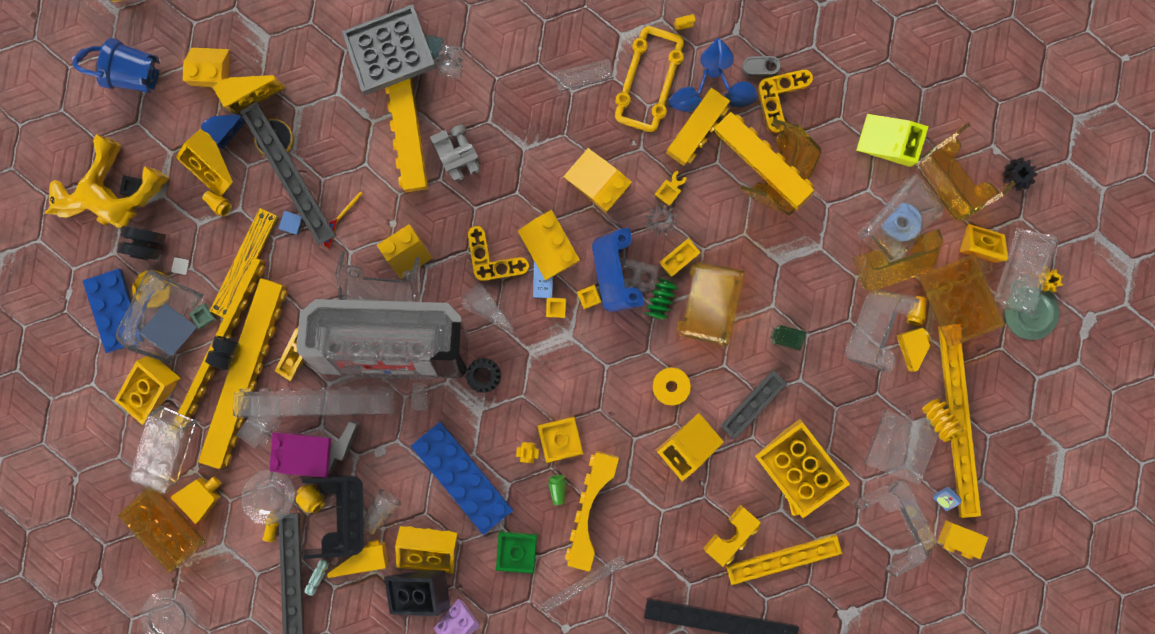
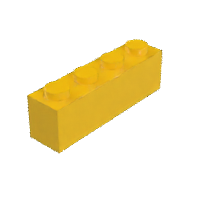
M711 88L671 143L666 154L683 166L687 162L691 164L697 155L694 151L697 147H703L708 140L705 137L709 131L713 133L714 128L719 124L716 120L719 116L724 117L730 109L727 106L730 100Z

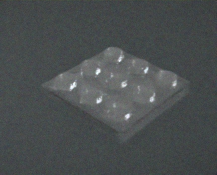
M884 410L864 464L920 485L939 433H936L933 428Z

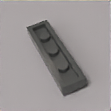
M771 370L720 426L733 439H736L787 383L774 370Z

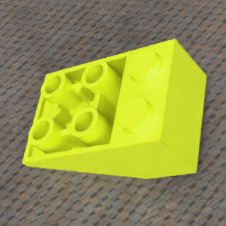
M867 114L856 151L912 167L918 163L929 126L908 120Z

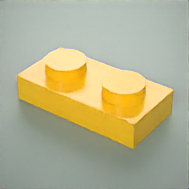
M688 238L661 260L659 264L672 277L701 252Z

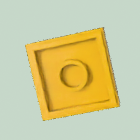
M575 416L537 425L546 463L583 454Z

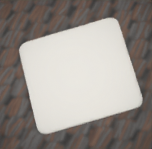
M175 257L171 272L186 275L189 260Z

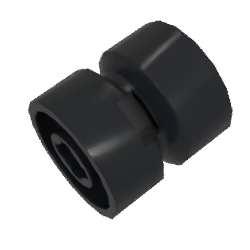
M216 335L212 342L214 350L208 352L205 362L216 368L230 370L234 361L231 356L236 355L240 344L229 338Z

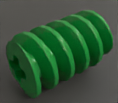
M657 278L661 283H655L654 286L658 290L652 291L656 298H649L653 305H647L646 307L651 312H645L644 314L660 320L668 319L669 317L664 313L671 312V309L667 305L674 304L669 298L676 297L672 290H678L679 288L668 280Z

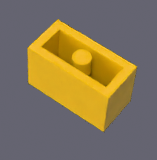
M946 520L938 542L944 545L943 549L953 553L955 550L962 552L961 556L972 560L973 557L981 559L989 537Z

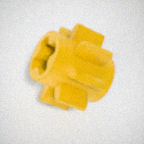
M1044 269L1043 275H1037L1039 278L1037 285L1043 287V292L1049 291V289L1051 292H1056L1057 286H1063L1061 283L1063 275L1060 276L1057 273V269L1051 272L1049 269Z
M521 442V447L517 446L516 457H520V462L534 463V458H539V449L535 448L536 443Z

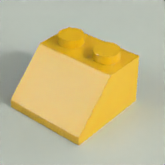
M191 48L183 63V81L190 86L213 87L217 85L219 80L229 78L231 50Z
M410 224L377 244L386 261L400 279L433 259Z

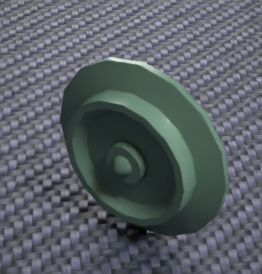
M1035 285L1020 287L1012 292L1006 301L1004 309L1005 321L1010 330L1020 338L1028 340L1041 339L1050 334L1058 324L1060 314L1058 302L1049 291L1043 292V287Z

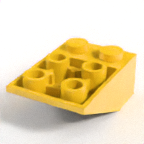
M698 413L655 450L683 482L724 441L702 415Z

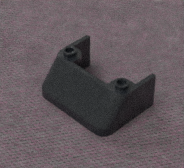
M330 474L328 477L300 476L302 483L320 482L321 489L325 493L336 494L337 532L326 533L322 537L321 548L301 550L303 559L359 554L364 547L362 481L356 476Z

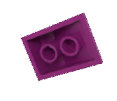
M272 432L269 471L282 474L328 477L331 438L295 432Z

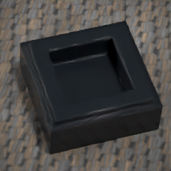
M123 175L119 194L131 196L141 186L142 179Z

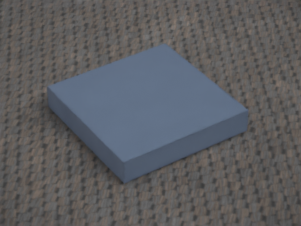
M165 303L139 334L172 357L196 330L197 326Z

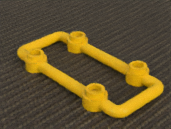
M646 26L641 30L639 38L632 45L634 54L622 92L615 99L617 105L615 119L617 122L646 132L657 130L660 120L665 118L667 114L665 104L677 66L681 65L684 60L682 53L684 40L680 35L652 26ZM648 34L677 43L675 50H672L668 57L670 66L658 104L654 105L651 111L653 117L651 125L622 116L624 109L630 105L631 98L629 92L640 57L647 51L648 44L646 38Z

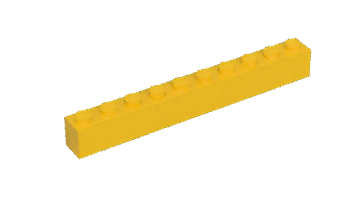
M262 278L259 280L238 342L240 346L233 357L234 361L220 395L198 460L199 463L217 469H223L231 463V452L239 439L237 436L238 431L245 422V418H243L244 413L250 407L251 400L249 399L251 393L256 389L257 375L263 369V357L269 351V339L275 333L276 328L274 325L276 319L280 318L282 301L284 302L287 298L288 291L285 285Z

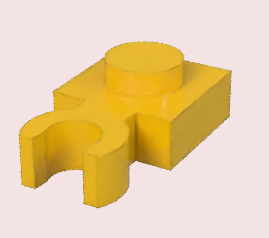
M678 171L673 173L671 182L666 179L654 194L655 197L667 206H670L681 192L677 187L683 185L687 179L684 177L682 181H677Z

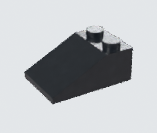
M425 570L384 577L390 614L439 616L451 608L445 570Z

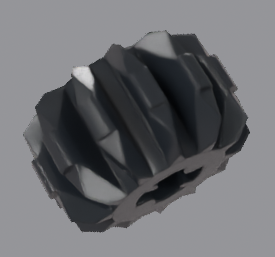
M1024 158L1011 160L1010 164L1004 167L1007 171L1002 173L1003 176L1007 177L1004 183L1009 182V188L1015 187L1017 191L1022 190V188L1028 189L1030 184L1036 182L1033 178L1038 175L1036 172H1033L1036 166H1030L1031 160L1025 161Z

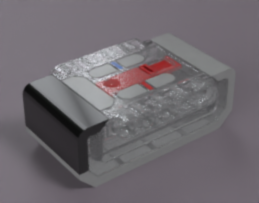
M315 299L300 312L296 348L298 354L319 374H342L359 378L430 380L434 378H461L466 374L469 337L461 316L448 303Z

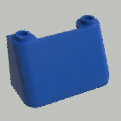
M630 227L598 237L592 244L602 303L609 312L633 309L645 305L642 292L638 288L631 287L625 289L619 253H622V249L627 248L632 241Z

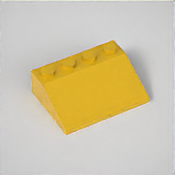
M801 419L786 428L755 455L802 518L850 485L849 481Z

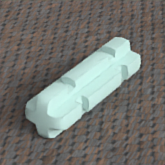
M322 558L309 580V584L304 590L306 594L310 596L315 594L326 573L325 570L330 565L328 560Z

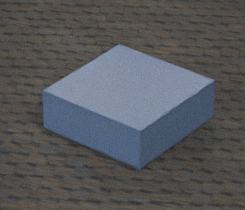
M284 211L278 229L298 235L303 218L300 215Z

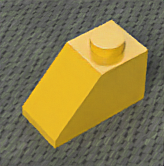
M916 328L896 335L908 371L915 372L919 370L930 347V336L924 328Z

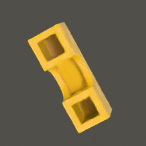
M742 505L728 518L735 525V535L731 539L725 540L715 534L703 547L705 552L721 566L730 564L735 557V552L738 549H743L747 544L746 540L748 537L755 535L760 529L759 525L761 522Z

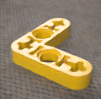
M799 70L763 79L759 83L757 88L766 127L770 133L778 134L785 127L778 95L807 88L813 80V75L810 71ZM802 75L808 78L805 84L803 81H798L795 83L796 86H794V80L800 79ZM788 79L790 87L782 88L780 80ZM765 84L771 86L769 96L774 95V97L764 99V97H767V91L762 89ZM767 102H774L776 110L769 111L766 108ZM776 113H778V115L775 116L776 123H780L778 129H776L775 126H771V124L774 122L772 115H775Z
M473 226L469 229L468 239L473 270L478 280H495L519 276L528 272L529 263L522 257L490 262L485 231L479 226ZM475 230H478L479 233H482V235L479 236L480 243L484 242V245H476L473 247V243L477 244L476 238L472 237V234L475 233ZM479 248L485 250V256L482 259L475 257V251ZM518 261L526 264L523 271L516 268L513 269L514 273L510 274L509 262H512V266L518 265ZM499 264L507 266V272L503 275L498 274L496 271ZM490 265H493L495 276L491 277L492 273H486L484 278H482V275H478L481 267H484L485 270H491Z

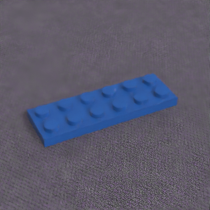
M441 421L411 445L412 449L483 535L513 511V508Z

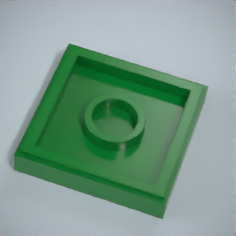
M499 531L496 571L534 574L537 534Z

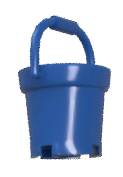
M114 38L107 39L102 46L81 49L72 58L74 68L81 73L97 77V82L102 88L114 89L117 87L151 93L150 89L154 90L158 81L159 70L155 68V63L160 64V60L157 55L126 46L123 42ZM100 51L96 72L78 65L89 52Z

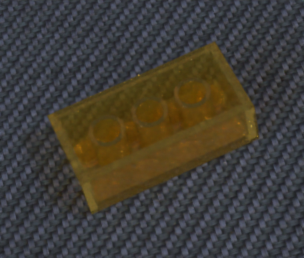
M156 486L145 489L117 515L169 573L178 569L206 543L201 535Z

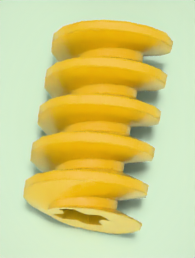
M940 398L932 400L922 408L924 414H927L926 418L931 420L930 424L935 427V432L939 433L938 437L943 442H948L959 436L964 429L956 428L960 424L959 421L952 422L955 415H947L951 412L950 408L944 409L947 403H940Z

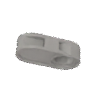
M752 56L746 58L742 64V72L749 77L774 76L780 69V61L774 56ZM767 62H773L776 69L774 71L767 70L765 66Z

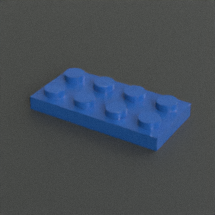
M116 269L82 280L105 353H111L145 341L144 337L139 334L141 327L122 269Z

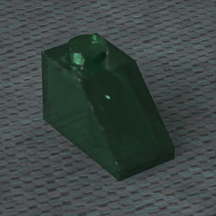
M777 325L771 332V343L792 351H801L807 332Z

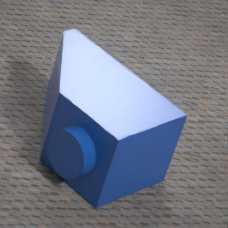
M238 114L212 116L202 123L201 129L210 134L217 146L223 149L246 121Z

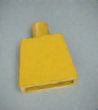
M213 476L208 482L202 477L193 481L170 498L197 524L206 518L221 496L217 493L216 489L222 483L216 476Z

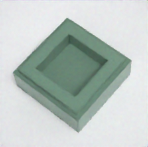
M207 303L188 313L199 330L217 320L215 315L210 312Z

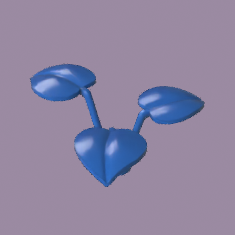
M716 38L700 57V62L706 69L703 71L704 75L699 90L696 92L693 87L681 88L670 97L668 105L683 112L696 110L702 101L699 95L702 93L707 75L712 78L721 76L726 89L729 91L724 97L730 100L728 104L731 106H748L757 100L758 95L755 86L749 82H738L732 88L729 86L722 69H727L733 64V53L721 39Z

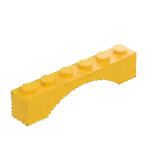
M596 451L595 455L591 454L589 466H592L591 472L586 474L584 484L587 485L586 492L581 493L579 501L582 504L581 511L576 512L574 522H577L576 530L572 529L569 540L573 541L571 549L567 548L565 560H568L567 566L589 572L591 570L595 549L588 532L589 511L600 489L614 478L619 460L618 456Z

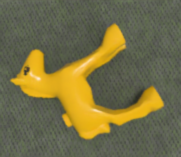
M96 134L93 139L96 157L91 168L79 181L75 192L69 195L62 182L57 180L50 182V206L45 213L68 218L83 212L85 209H89L98 216L96 220L101 224L107 226L110 223L116 226V228H122V226H127L130 219L137 215L134 209L144 207L170 178L157 169L144 166L142 184L137 192L130 197L118 199L110 189L103 185L107 172L115 162L122 145L109 137L105 138Z

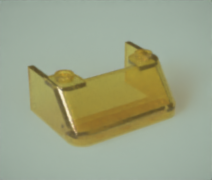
M774 119L772 123L780 130L776 138L777 148L781 151L780 154L786 159L785 163L789 167L794 166L800 172L799 176L803 180H809L821 156V147L800 125ZM758 182L753 188L741 187V190L754 201L785 215H791L795 211V208L767 182Z
M969 122L919 157L916 164L919 173L951 215L957 220H964L1003 197L1015 185L1014 181L999 190L990 182H981L976 186L955 159L954 155L961 149V142L957 136L970 126Z

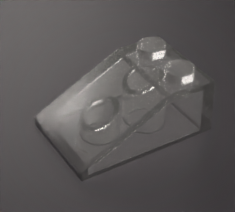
M477 284L461 296L463 299L461 304L467 312H472L510 333L516 332L483 284Z

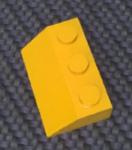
M552 210L535 218L518 230L520 237L545 281L579 263V257Z
M400 526L395 544L397 568L422 571L445 570V573L454 574L457 532Z

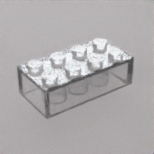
M1016 229L994 298L995 306L1036 315L1058 246L1057 236Z
M161 405L148 414L129 479L164 495L177 484L196 421Z

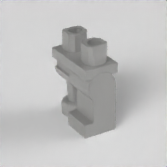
M463 124L455 126L450 130L452 137H457L459 147L455 149L446 130L430 136L448 175H451L455 182L464 178L461 169L468 167L471 175L480 172L478 163L480 160L474 147L468 143L464 135L466 129Z

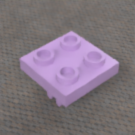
M458 599L434 627V630L437 634H472L475 630L479 629V623L464 601Z

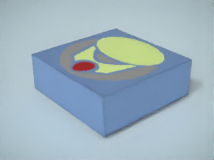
M949 487L940 490L933 496V499L946 511L961 504L962 501Z

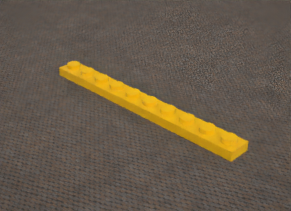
M253 257L216 335L229 339L232 338L231 332L233 328L238 326L240 322L239 316L248 306L249 301L247 299L250 293L252 294L255 291L258 277L264 273L265 261ZM211 343V345H210V347H209L208 352L211 351V350H214V349L212 348V343ZM208 352L169 430L174 435L183 434V432L187 431L190 425L189 419L197 411V403L207 390L205 386L208 380H211L215 374V367L205 362Z
M960 325L938 326L947 408L951 409L948 416L955 415L952 422L959 421L960 424L956 428L964 429L959 436L951 440L956 492L962 499L961 504L958 505L959 517L981 516Z

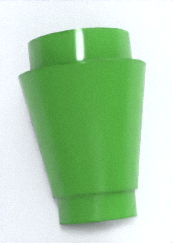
M563 475L549 477L548 486L554 505L565 503L567 480H565Z

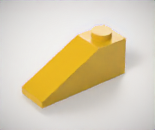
M298 327L295 329L275 369V372L289 381H292L305 361L298 354L296 348Z
M379 540L369 541L368 545H365L359 554L350 556L327 574L328 578L385 569L389 565L386 543Z

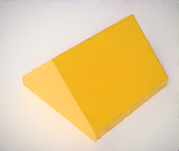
M968 224L960 253L994 263L1007 261L1008 253L1005 234Z

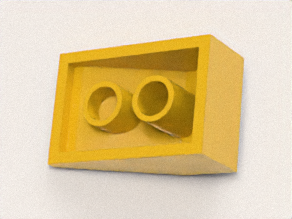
M274 75L223 78L217 82V85L213 86L223 107L235 115L240 114L241 110L255 102L260 103L286 88Z
M199 129L183 144L175 158L211 191L222 197L233 181L216 142L210 134Z
M589 148L563 176L606 214L632 184V181Z
M150 354L135 362L115 401L139 423L144 425L173 392L180 377L154 354Z

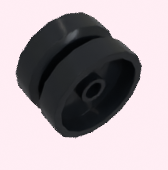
M122 226L120 236L132 240V243L120 242L117 253L147 261L148 259L161 261L163 251L152 248L151 244L164 245L166 234Z

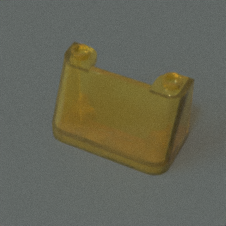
M940 229L916 236L917 242L914 247L910 248L911 255L889 263L886 255L879 250L853 257L863 288L868 291H875L933 271L943 244Z
M695 262V265H691L689 273L693 281L685 316L682 321H678L676 331L679 332L680 337L719 346H728L745 271Z

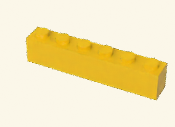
M410 78L385 88L386 94H389L390 101L387 102L388 111L392 113L393 120H390L392 132L395 131L396 138L393 139V147L398 152V158H395L396 166L401 172L398 181L400 188H403L406 193L429 189L413 79Z
M730 112L714 128L715 134L790 205L799 210L814 195V185L808 179L803 180L799 176L800 172L794 166L789 167L785 163L786 159L780 153H774L771 150L772 146L766 140L762 141L757 137L758 133L752 127L748 128L744 125L745 121L741 116Z

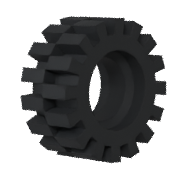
M476 359L469 364L466 370L467 384L476 392H490L499 384L501 370L497 363L491 359ZM480 368H487L491 373V378L486 383H481L476 378V373Z

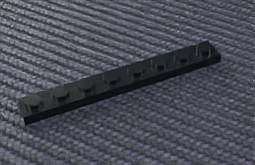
M647 598L644 611V619L726 634H798L799 626L651 598Z

